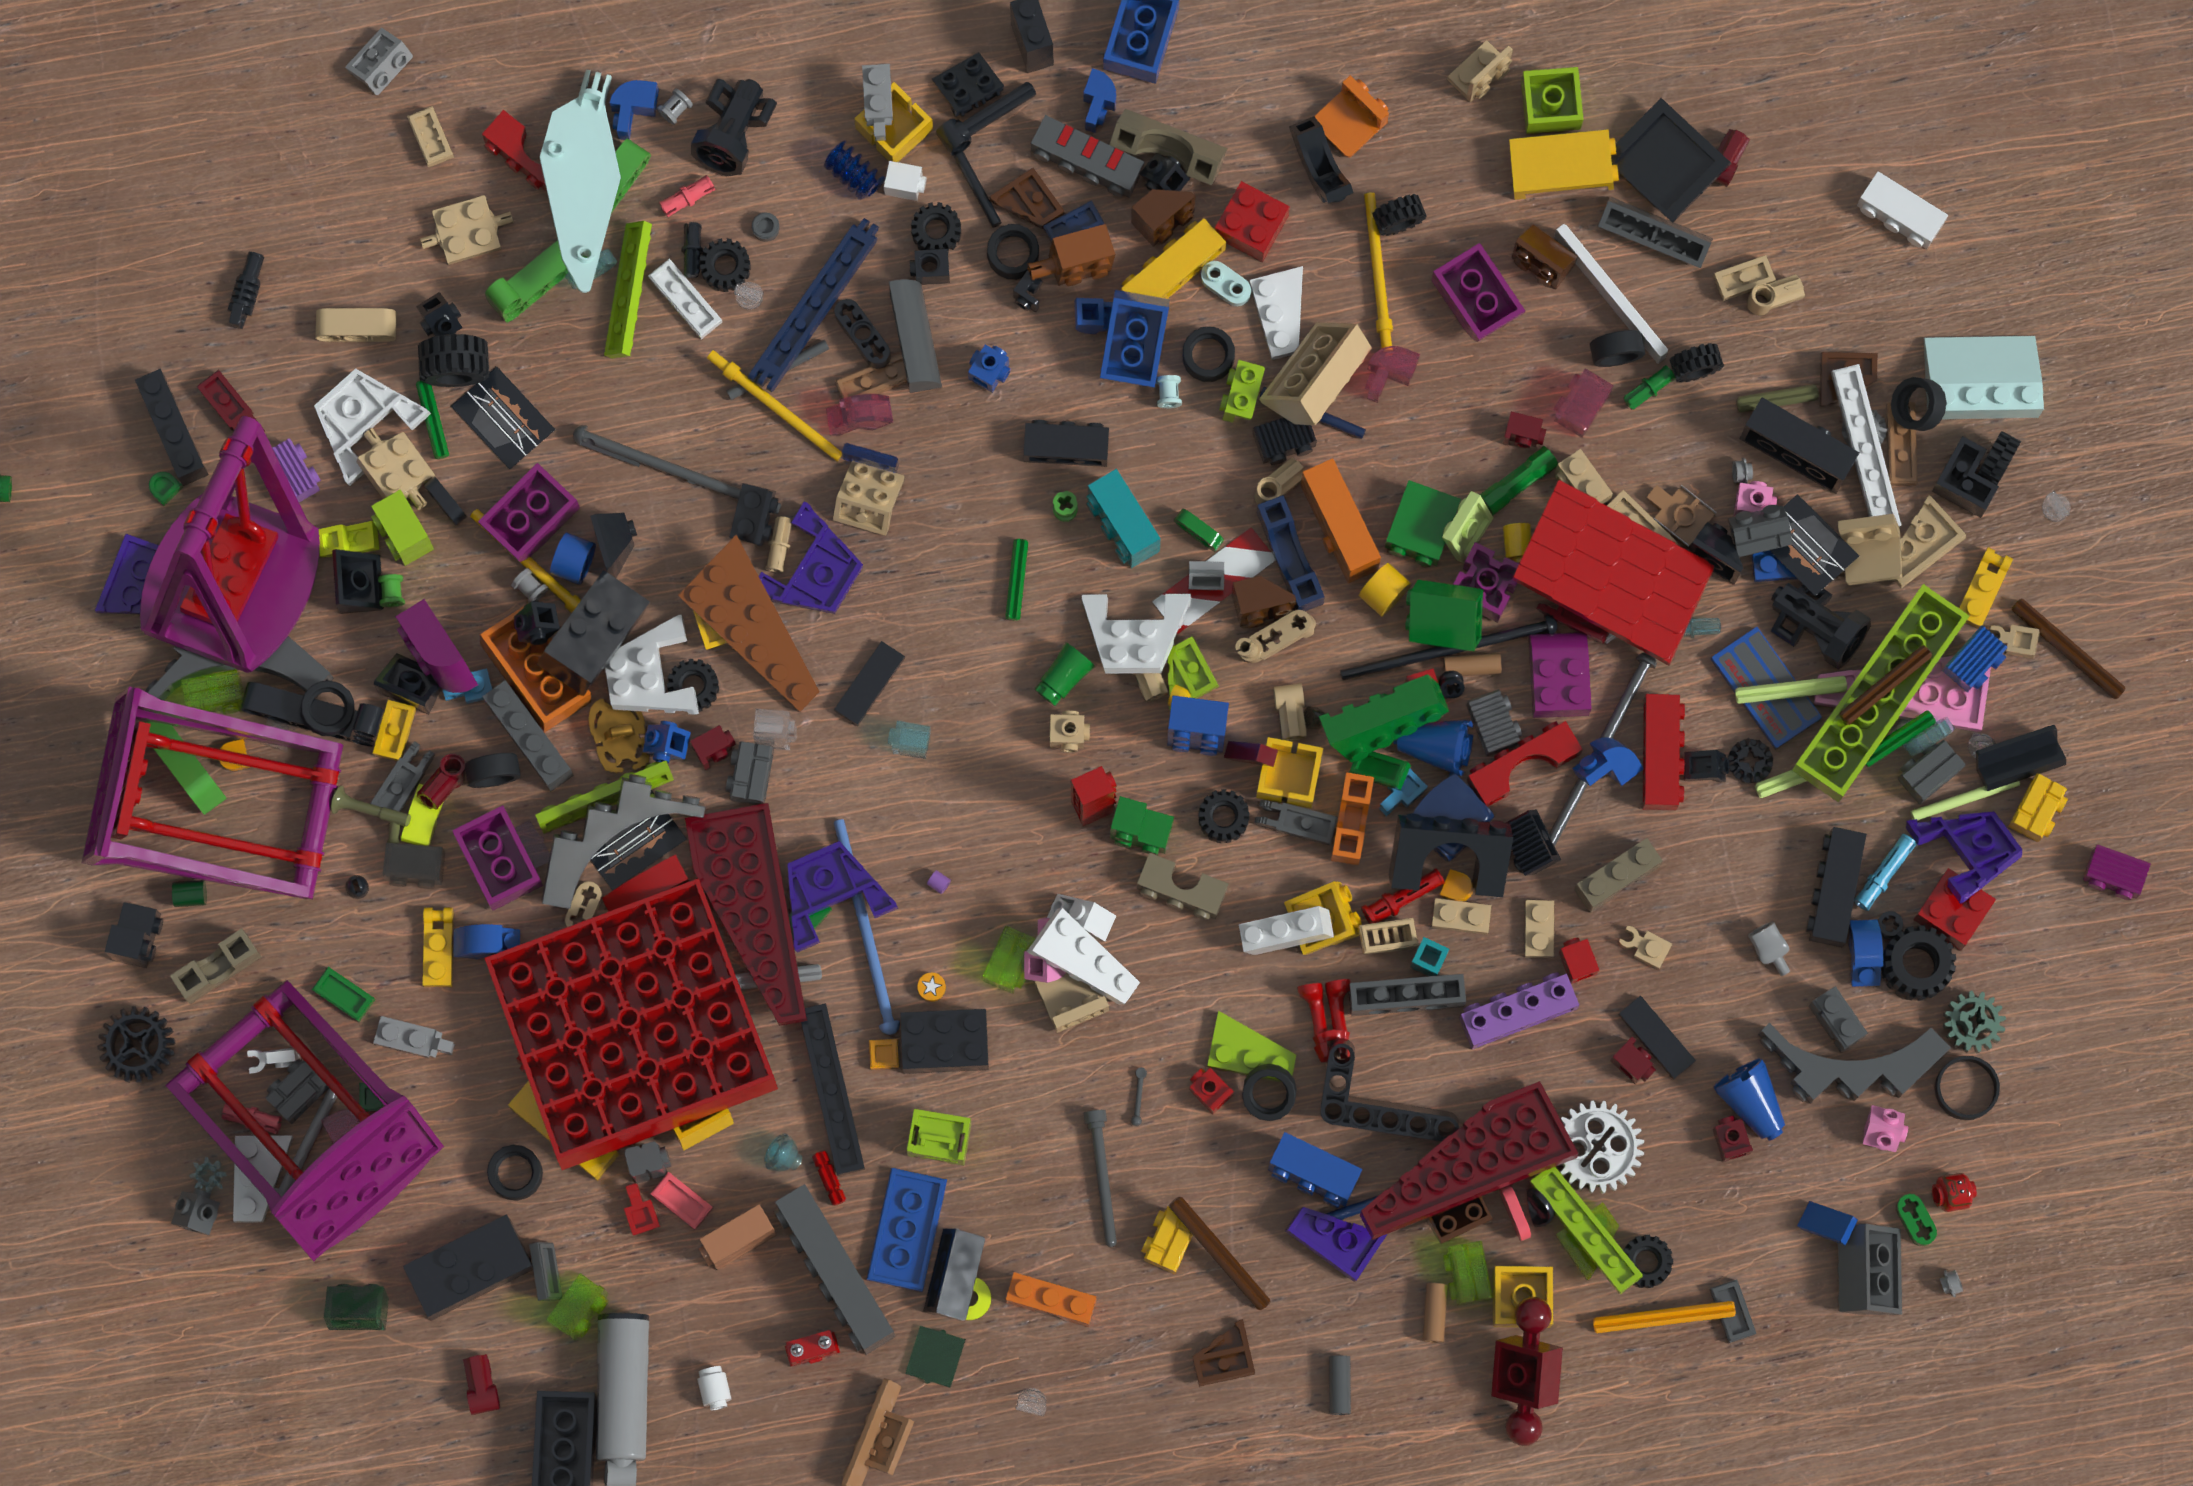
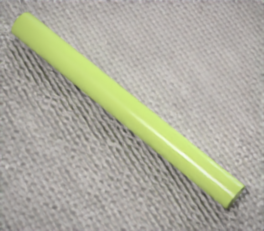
M2017 781L1987 791L1985 786L1912 810L1910 814L1912 819L1920 820L2018 787L2020 782Z

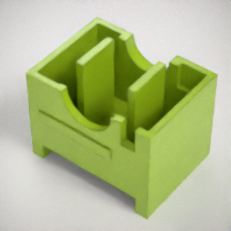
M914 1109L907 1146L908 1157L916 1156L921 1159H933L964 1166L971 1129V1118ZM919 1127L917 1143L914 1145L915 1130ZM963 1134L965 1137L962 1141V1152L958 1153L960 1135Z

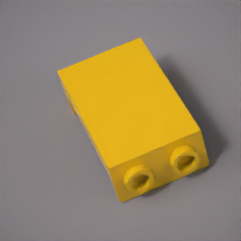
M1609 129L1509 139L1515 200L1526 199L1525 194L1604 186H1608V190H1614L1613 181H1619L1617 164L1612 165L1611 155H1616L1615 138H1609Z

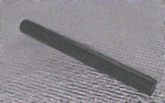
M822 340L801 351L789 370L829 350L826 341ZM759 374L756 380L753 382L757 384V381L762 374ZM739 384L726 390L730 400L748 392Z

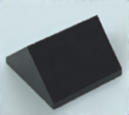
M337 549L332 550L335 600L340 613L383 610L384 607L380 606L382 589L381 584L378 582V577L382 576L380 555Z
M398 653L394 655L381 671L373 684L378 693L403 704L415 706L417 710L428 715L442 689L431 674L425 676L416 661Z

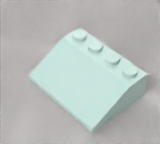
M2035 336L1924 338L1925 379L1938 383L1946 396V411L1942 419L2039 418L2044 410L2043 383ZM1926 392L1927 410H1928L1929 398H1928V394H1927V392Z

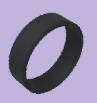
M1961 1056L1951 1060L1940 1070L1935 1081V1095L1939 1105L1947 1114L1956 1119L1974 1120L1982 1117L1993 1108L1999 1097L2000 1083L1995 1070L1990 1064L1978 1057ZM1963 1061L1976 1063L1983 1067L1992 1078L1994 1096L1989 1107L1983 1112L1974 1115L1961 1114L1951 1109L1944 1101L1940 1089L1941 1078L1944 1071L1954 1063Z

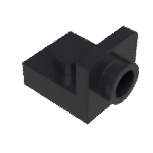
M1027 270L1014 288L1013 298L1016 299L1015 303L1020 308L1026 311L1031 309L1037 312L1039 301L1031 296L1030 293L1034 295L1043 281L1041 278L1032 281L1030 278L1031 273Z
M1718 750L1684 752V780H1716L1718 782H1726V774L1729 773V761L1724 753Z

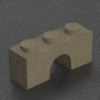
M1646 838L1577 883L1574 891L1591 913L1611 900L1629 884L1635 881L1638 882L1658 869L1663 860L1648 838Z
M1149 853L1137 882V889L1141 890L1140 894L1156 900L1157 897L1167 900L1166 904L1178 910H1182L1183 907L1194 911L1193 915L1200 919L1208 921L1209 918H1213L1216 920L1229 883L1202 873L1198 884L1194 888L1189 890L1180 889L1172 880L1176 863Z
M242 928L218 944L219 948L210 956L197 962L193 960L170 975L189 1004H192L262 957Z

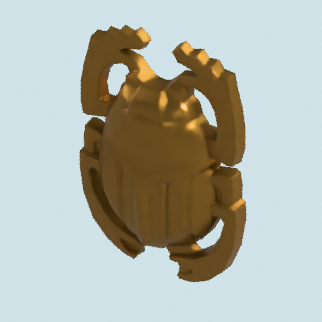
M601 698L592 705L589 711V728L595 743L602 742L603 746H597V755L606 772L622 773L624 769L616 766L620 765L622 760L627 759L632 762H638L632 766L633 770L645 766L646 763H649V754L643 752L639 758L635 757L638 745H642L643 748L645 737L640 738L639 736L645 734V721L642 711H634L638 716L639 720H637L631 711L613 710L612 706ZM599 711H602L601 716H599L597 722V729H595L594 721L596 718V714ZM605 752H608L616 762H609L605 757Z

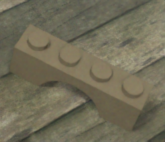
M1125 109L1118 119L1109 144L1132 155L1140 153H1158L1167 157L1170 155L1182 165L1187 176L1212 185L1218 176L1228 149L1128 109Z

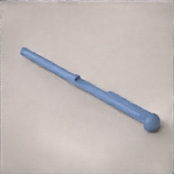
M844 819L834 821L837 840L853 855ZM863 893L853 896L852 900L880 1012L883 1017V1024L879 1025V1029L884 1034L892 1035L899 1030L900 1021H894L891 1005Z

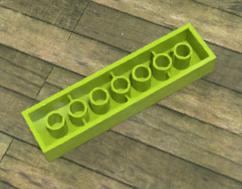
M1923 584L1792 771L1839 803L1970 616ZM1921 645H1925L1930 650L1932 657L1854 722L1847 725L1841 719L1839 714L1843 709Z

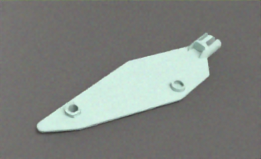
M588 69L585 71L579 96L552 112L540 154V163L562 261L576 287L582 293H587L591 290L621 179L605 108L612 76L606 75L601 93L598 91L602 73H595L592 88L590 89L587 88L591 70Z

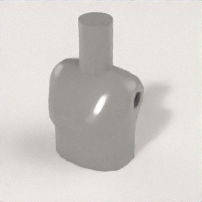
M1773 921L1758 927L1748 934L1762 964L1773 962L1780 976L1790 972L1783 958L1790 948Z

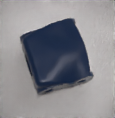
M1450 772L1444 781L1434 787L1413 812V814H1418L1422 817L1435 818L1436 816H1445L1455 820L1471 818L1478 822H1490L1495 817L1493 812L1476 796L1473 790L1453 772ZM1446 843L1433 850L1445 861L1450 862L1467 846L1460 843Z

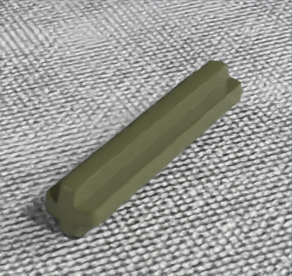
M1813 384L1739 396L1736 400L1738 411L1742 413L1754 411L1762 397L1777 406L1815 401L1819 397L1817 386Z

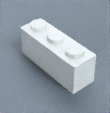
M1879 171L1857 204L1864 215L1869 218L1879 219L1888 230L1903 234L1912 245L1918 248L1924 247L1928 249L1948 217V214Z
M1320 906L1239 924L1243 952L1252 955L1334 937L1329 910Z

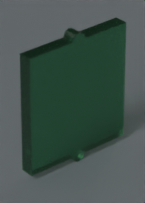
M920 1326L905 1374L923 1379L926 1384L932 1382L951 1388L966 1339L946 1334L945 1330L936 1331Z

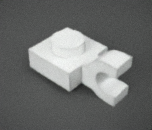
M293 1048L263 1052L255 1049L247 1051L248 1057L256 1056L260 1061L258 1066L249 1068V1074L260 1072L265 1068L266 1064L275 1063V1068L290 1067L292 1061L300 1059L299 1054Z

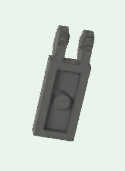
M414 741L403 758H399L370 804L401 812L424 777V772L432 763L435 753L429 750L423 756L417 767L413 766L410 762L417 755L420 744Z
M1260 800L1259 807L1266 811L1279 812L1280 816L1278 821L1258 816L1254 822L1256 825L1276 829V832L1330 846L1338 817L1287 803L1279 804Z

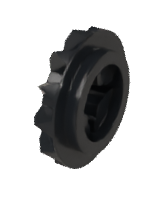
M1747 738L1737 742L1732 747L1728 756L1731 773L1738 780L1745 783L1760 782L1772 770L1773 756L1770 748L1762 743L1761 740ZM1749 750L1754 758L1762 759L1755 762L1753 772L1749 763L1739 762L1747 758Z

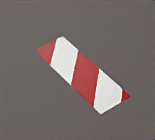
M1251 527L1207 560V562H1224V590L1189 589L1188 574L1152 602L1164 616L1165 594H1191V605L1187 608L1183 617V624L1177 631V634H1179L1232 594L1233 582L1253 578L1275 561L1274 555Z

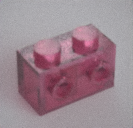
M1586 368L1581 376L1576 373L1568 385L1571 391L1567 398L1561 396L1553 409L1557 412L1554 421L1583 438L1610 396L1614 385Z

